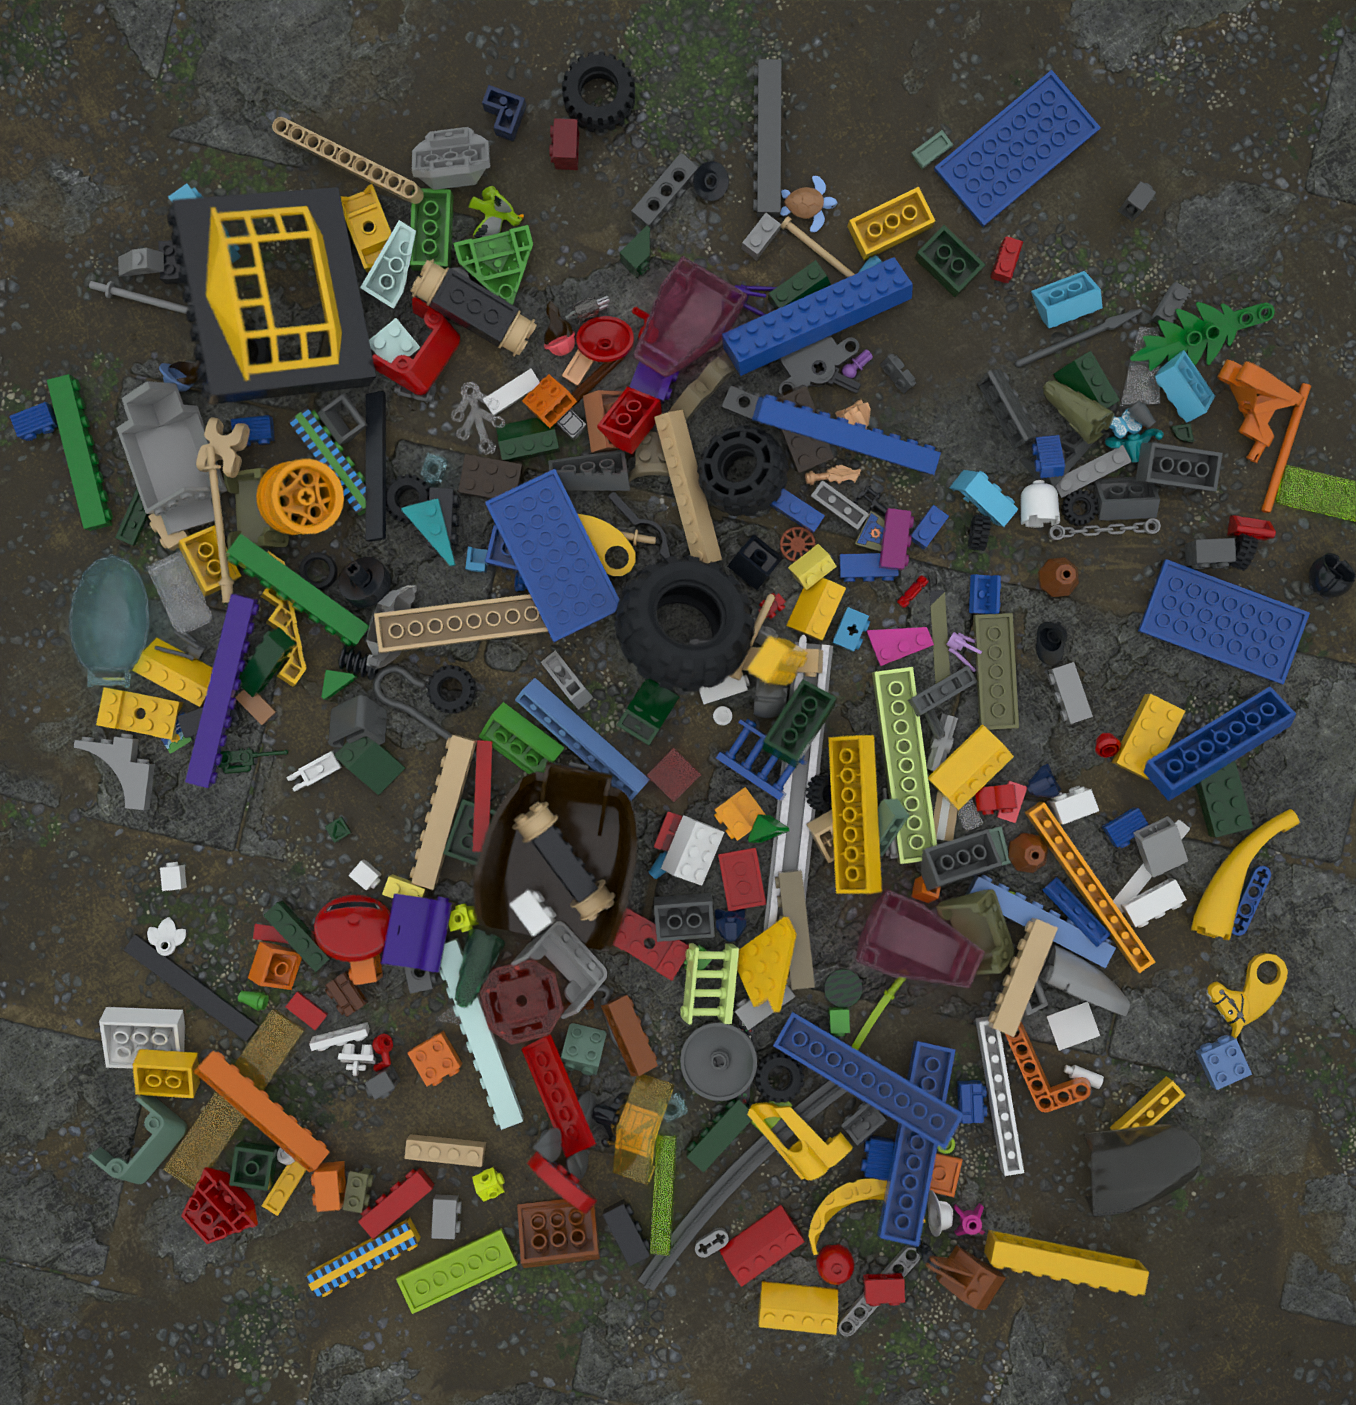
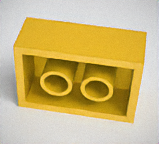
M139 1049L133 1062L135 1094L194 1098L200 1084L199 1076L193 1072L198 1066V1053Z

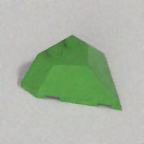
M525 225L509 229L506 232L453 243L458 263L488 291L513 305L533 246L529 226Z

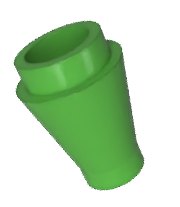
M242 990L239 993L238 1001L259 1011L266 1009L269 996L265 995L264 992Z

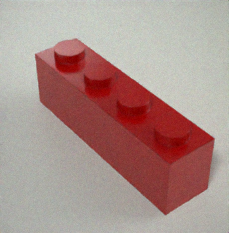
M421 1167L416 1171L414 1169L410 1170L404 1176L406 1179L402 1183L397 1181L390 1188V1193L387 1195L383 1193L375 1200L377 1204L372 1208L370 1206L366 1207L360 1213L361 1218L358 1222L372 1239L433 1189L435 1184Z

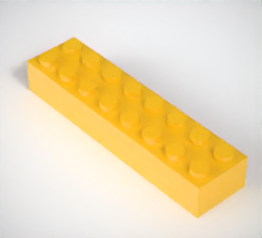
M874 735L828 737L836 894L882 892Z
M988 1230L984 1253L995 1268L1004 1269V1267H1008L1018 1273L1028 1271L1038 1277H1041L1043 1274L1048 1275L1054 1280L1068 1279L1073 1284L1083 1282L1093 1288L1102 1286L1107 1287L1108 1290L1118 1292L1119 1290L1126 1291L1127 1294L1132 1296H1138V1294L1145 1295L1149 1271L1139 1260Z

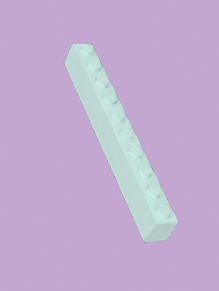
M458 938L445 942L440 974L443 981L446 980L449 986L446 990L449 998L454 1000L455 1005L453 1009L456 1017L460 1016L462 1034L467 1035V1048L470 1053L473 1052L474 1067L476 1071L481 1073V1086L488 1092L489 1096H486L488 1105L494 1108V1121L496 1125H500L502 1130L523 1122L524 1116Z

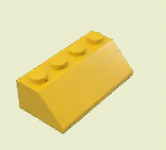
M156 637L141 653L132 671L193 704L204 707L213 667L196 658L191 661L185 657L156 650L155 646L183 652Z
M981 725L928 777V780L951 805L960 810L1014 756L984 725Z
M767 1281L761 1282L758 1312L759 1327L836 1335L838 1289Z

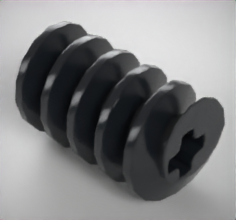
M346 645L342 648L338 659L340 669L343 670L346 667L347 672L353 670L355 675L361 672V677L364 678L368 675L369 680H373L379 668L374 669L366 665L368 653L361 657L360 650L355 655L354 648H351L349 652H347Z

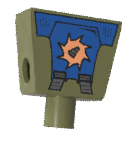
M870 511L853 546L881 553L885 520Z

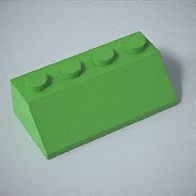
M504 702L491 715L479 735V738L483 741H492V747L528 774L533 772L544 773L547 761L555 762L564 750L562 745Z

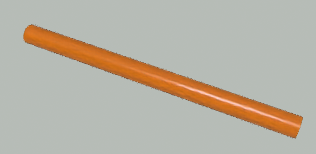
M1301 384L1299 394L1304 399L1300 407H1294L1261 509L1262 512L1271 513L1310 392L1311 385Z

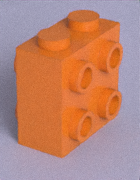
M550 374L543 378L522 400L527 408L549 428L557 423L577 402L570 392Z
M444 1030L410 1049L408 1052L426 1087L430 1084L436 1086L448 1074L450 1077L460 1071L459 1068L463 1064Z

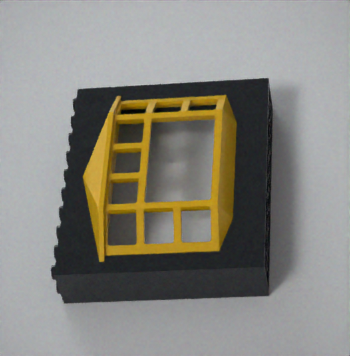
M339 187L172 200L171 207H168L167 221L168 225L172 226L171 241L172 245H176L175 261L177 265L180 264L178 276L180 284H184L182 297L184 303L188 304L186 317L187 321L191 322L190 338L192 342L195 341L194 358L195 361H199V368H197L198 378L203 381L201 393L203 400L206 399L207 405L370 386L376 377ZM302 214L305 218L307 231L287 233L281 216ZM274 217L279 234L256 235L251 219ZM244 219L249 236L227 238L221 221ZM309 238L326 324L276 329L258 243ZM250 243L256 267L233 269L228 245ZM256 274L262 298L240 301L234 277ZM263 306L268 330L245 332L240 308ZM327 331L331 356L309 359L306 333ZM299 334L302 359L279 362L276 336ZM269 337L272 363L249 365L246 339Z

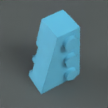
M963 470L949 488L953 491H960L965 496V501H971L978 508V511L984 516L990 517L991 522L995 525L1005 527L1018 510L1014 505L1015 501L1009 496H1004L1001 493L1002 489L994 483L991 484L988 481L989 477L982 471Z

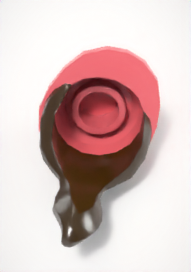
M550 301L546 307L550 324L544 334V348L549 349L557 356H563L574 348L575 333L569 322L561 319L559 308L554 305L553 301Z

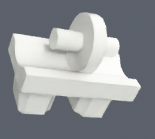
M344 1044L342 1053L338 1055V1060L341 1062L353 1063L346 1065V1070H353V1076H358L359 1071H366V1065H360V1063L376 1064L372 1045H362L361 1054H354L355 1045Z

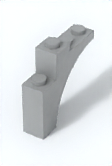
M121 733V737H114V740L101 739V742H95L92 737H82V740L74 741V748L83 749L97 755L113 769L123 788L125 808L137 810L150 809L155 764L149 763L148 759L137 758L139 739L133 738L132 734Z

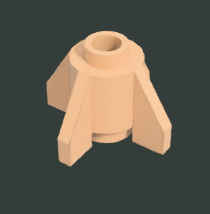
M858 400L854 405L837 411L835 414L837 417L849 420L848 424L854 425L855 422L866 425L865 429H867L871 408L868 402L863 403L862 400Z

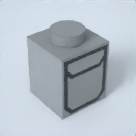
M571 409L557 421V425L573 441L587 428V425Z

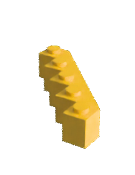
M269 551L267 552L268 554H270V555L273 556L275 559H277L278 561H280L282 564L285 565V562H284V561H282L281 559H279L278 557H276V556H275L274 554H272L271 552H269ZM272 588L265 589L260 597L277 607L266 624L275 630L280 627L296 642L286 657L287 662L277 675V677L293 687L306 670L295 611L290 601L280 599L276 595L277 592Z

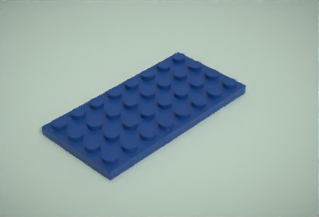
M1050 70L935 166L934 170L978 223L984 227L1097 133L1101 127L1053 70Z
M555 469L485 502L553 642L616 613L619 597Z
M1165 559L1138 632L1284 685L1310 612Z

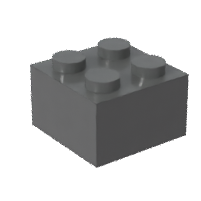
M1235 538L1202 539L1186 543V567L1192 566L1194 570L1210 566L1211 569L1228 567L1229 563L1236 562Z

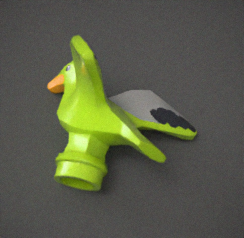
M489 186L482 191L483 200L472 197L469 203V208L480 210L485 214V219L473 233L474 238L500 233L503 220H507L513 226H518L524 218L523 214H515L511 204L499 194L494 186Z

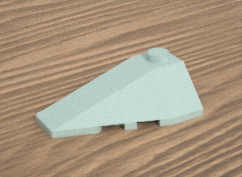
M400 220L360 287L393 309L404 293L416 230Z

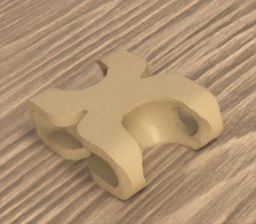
M212 417L209 419L204 432L205 438L210 443L203 445L199 449L196 466L199 471L209 472V470H203L204 466H208L206 447H214L215 461L223 460L224 474L227 477L235 478L242 463L241 457L236 452L246 448L250 429L247 424L238 423L235 425L232 433L223 435V423L220 419Z

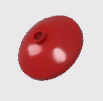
M600 316L586 321L579 328L576 335V343L579 351L585 357L598 362H612L630 352L634 344V334L631 327L623 320L611 316Z

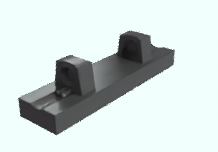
M967 665L910 698L908 701L918 717L977 683V680Z

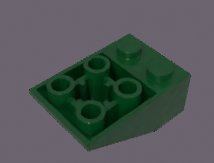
M650 678L648 680L645 679L617 723V726L645 744L650 745L678 701L679 696L666 688L659 687V684Z

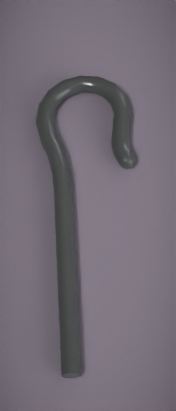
M399 665L386 666L376 674L373 680V691L381 703L410 714L446 740L452 737L451 733L418 710L400 701L386 697L381 691V681L389 673L401 674L413 686L418 688H425L427 684L425 681L418 680L406 668ZM474 750L472 758L476 760V751Z

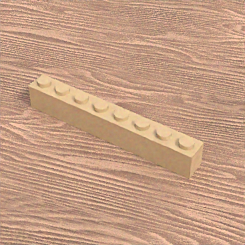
M677 410L655 416L654 419L690 555L700 557V561L707 564L711 561L722 560L706 496L698 481V466L683 410Z
M456 734L447 740L446 749L448 751L441 761L440 767H443V770L436 779L435 785L438 788L431 797L430 804L433 806L431 812L428 811L425 822L428 824L426 830H423L421 833L420 841L423 842L421 849L418 848L416 851L415 859L417 863L416 867H412L410 878H412L411 884L432 890L437 887L445 858L443 853L456 819L477 740Z

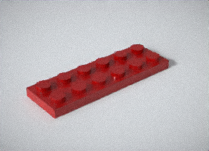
M551 1034L522 1048L521 1050L553 1128H558L561 1131L562 1143L560 1145L565 1157L595 1145L596 1142Z

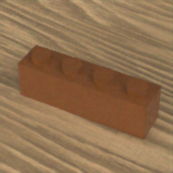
M622 995L601 1005V1008L630 1075L640 1076L658 1066L657 1058L648 1044V1036L642 1030L641 1020L633 1009V1001L628 995Z

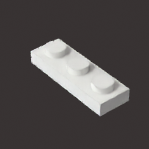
M366 1022L313 1036L309 1044L311 1051H323L333 1045L342 1046L351 1040L361 1041L368 1036L369 1024Z

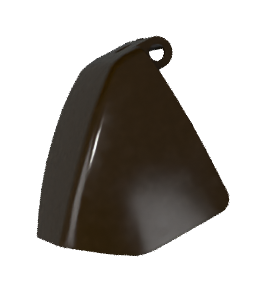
M547 761L544 773L533 772L528 774L511 789L490 822L474 873V902L478 924L484 927L532 936L509 904L527 890H534L542 894L545 899L543 902L545 906L551 907L556 913V922L561 921L565 923L586 947L604 952L611 950L625 914L637 854L636 822L630 799L621 789L611 787L613 774ZM536 802H548L547 807L553 816H558V819L552 825L557 826L563 834L561 839L572 846L574 849L572 854L584 862L586 867L583 869L591 873L597 881L605 880V886L609 892L615 893V898L613 899L615 903L610 908H604L600 911L599 916L592 921H589V919L580 920V913L575 907L572 908L570 906L573 898L532 842L523 843V836L517 829L514 830L512 828L515 824L514 819L522 813L525 815L529 812V808Z

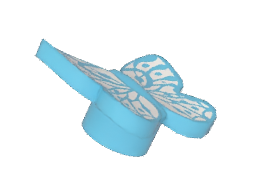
M1127 409L1121 417H1114L1110 428L1116 437L1123 438L1128 431L1132 434L1140 432L1142 425L1130 416V412Z

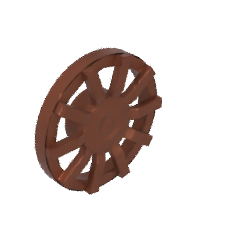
M803 527L788 529L780 540L781 553L791 562L798 560L795 559L797 553L802 557L803 550L805 552L809 551L805 546H812V548L816 546L813 534ZM795 530H801L799 537L796 536ZM791 531L794 536L793 539L787 535ZM803 531L808 534L805 538H801ZM811 537L812 543H805V540ZM784 538L791 541L790 543H783ZM783 546H790V549L785 552ZM791 551L794 552L792 558L787 555Z

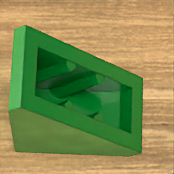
M326 670L322 698L324 700L330 699L356 680L358 676Z
M757 815L748 841L749 843H763L789 832V827L771 815Z

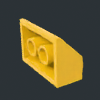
M213 525L179 540L178 547L204 597L221 590V585L218 584L222 578L216 527ZM228 561L229 576L232 580L236 581L241 575L237 567Z
M825 578L820 579L807 590L803 587L786 626L821 642L846 587Z

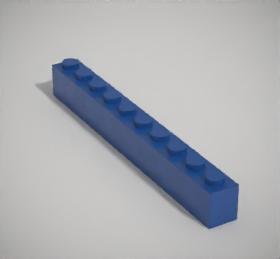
M766 394L765 397H758L752 418L754 421L926 474H935L941 452L935 451L936 447L927 444H924V447L918 446V441L911 439L902 441L900 440L901 436L891 433L889 436L883 435V430L872 428V431L865 429L866 425L855 422L854 425L848 424L849 420L837 417V420L830 418L831 414L821 411L819 414L812 412V408L802 406L800 409L794 407L795 403L784 400L781 403L776 401L777 397Z

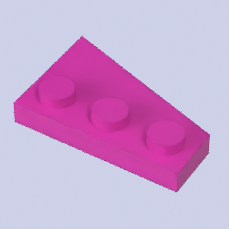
M927 627L866 631L880 666L934 645Z

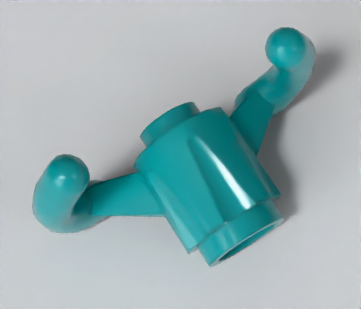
M1151 428L1146 429L1141 435L1130 434L1127 439L1115 436L1107 437L1105 445L1111 448H1120L1123 445L1131 461L1139 462L1141 443H1148L1152 436H1155L1157 440H1161L1164 434L1159 429Z

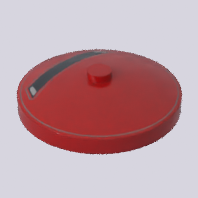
M347 895L339 897L326 904L319 911L314 924L315 939L319 947L327 955L335 959L347 962L368 960L384 950L390 912L381 902L368 896Z

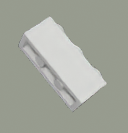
M1169 878L1120 906L1130 925L1141 928L1149 923L1148 920L1164 916L1166 914L1165 911L1181 907L1183 905L1182 902L1186 901V898L1176 879Z

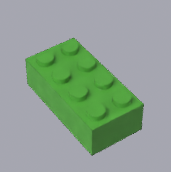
M421 188L424 192L423 200L418 204L411 205V228L416 230L409 266L412 271H422L426 261L434 259L435 264L444 269L447 267L450 269L454 196L450 189L433 190Z

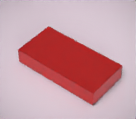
M299 991L296 992L285 1006V1008L314 1030H317L328 1016L325 1011Z

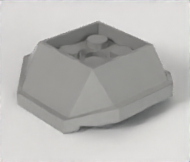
M469 127L431 131L425 136V140L412 150L413 177H418L433 190L476 185L484 171L490 168L488 140L475 134Z

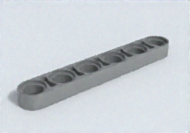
M906 1245L880 1274L894 1273L893 1267L896 1264H901L903 1266L901 1273L905 1277L920 1259V1255L917 1253L914 1259L906 1258V1252L908 1250L916 1252L917 1248L914 1245ZM864 1292L838 1321V1329L843 1336L848 1337L854 1334L878 1307L866 1304ZM858 1307L864 1308V1315L856 1316L854 1314L855 1309ZM850 1322L852 1328L849 1331H844L841 1328L842 1323Z

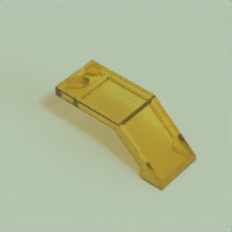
M644 1074L636 1076L617 1126L613 1164L614 1174L649 1185L655 1166H653L655 1137L674 1089L672 1083Z

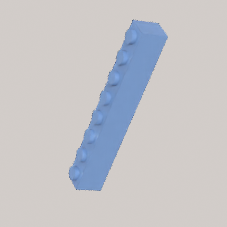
M536 678L515 699L594 771L613 774L611 786L621 789L630 801L650 780Z
M983 874L981 877H974L966 894L993 889L1004 916L1023 926H1026L1027 922L1031 921L1032 918L1058 928L1053 939L1054 942L1104 968L1107 967L1116 947L1111 945L1112 941L1106 939L1096 947L1070 919L1067 918L1064 921L1060 919L1061 915L1051 909L1049 913L1042 910L1043 905L1035 901L1032 904L1025 901L1026 896L1018 892L1015 895L1008 892L1010 888L1001 883L998 886L992 884L993 879Z

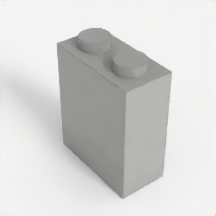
M1168 816L1133 832L1145 869L1153 878L1188 862L1177 825Z

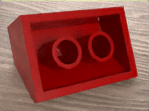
M627 386L598 423L597 428L616 448L633 454L656 424L654 417L662 414L660 399Z

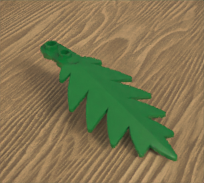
M1196 302L1203 321L1192 313L1177 308L1175 311L1183 328L1172 322L1158 320L1164 337L1155 335L1143 336L1146 346L1135 352L1129 359L1131 361L1149 360V370L1152 371L1167 355L1169 362L1184 350L1196 366L1207 345L1206 364L1210 365L1219 353L1226 337L1227 345L1230 346L1234 341L1237 330L1271 320L1275 313L1274 307L1270 303L1264 302L1233 311L1229 306L1221 303L1220 306L1223 312L1221 313L1210 305ZM1263 309H1267L1265 315H1261ZM1247 314L1248 318L1245 321H1243V315Z

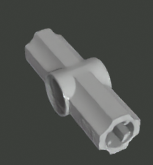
M941 713L939 721L945 732V737L937 740L933 734L930 742L931 750L926 763L927 769L935 771L946 760L947 754L950 753L952 748V737L958 718Z

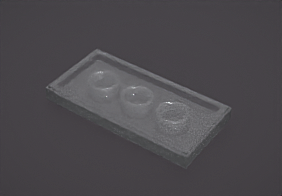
M181 551L146 567L175 630L184 635L214 620Z

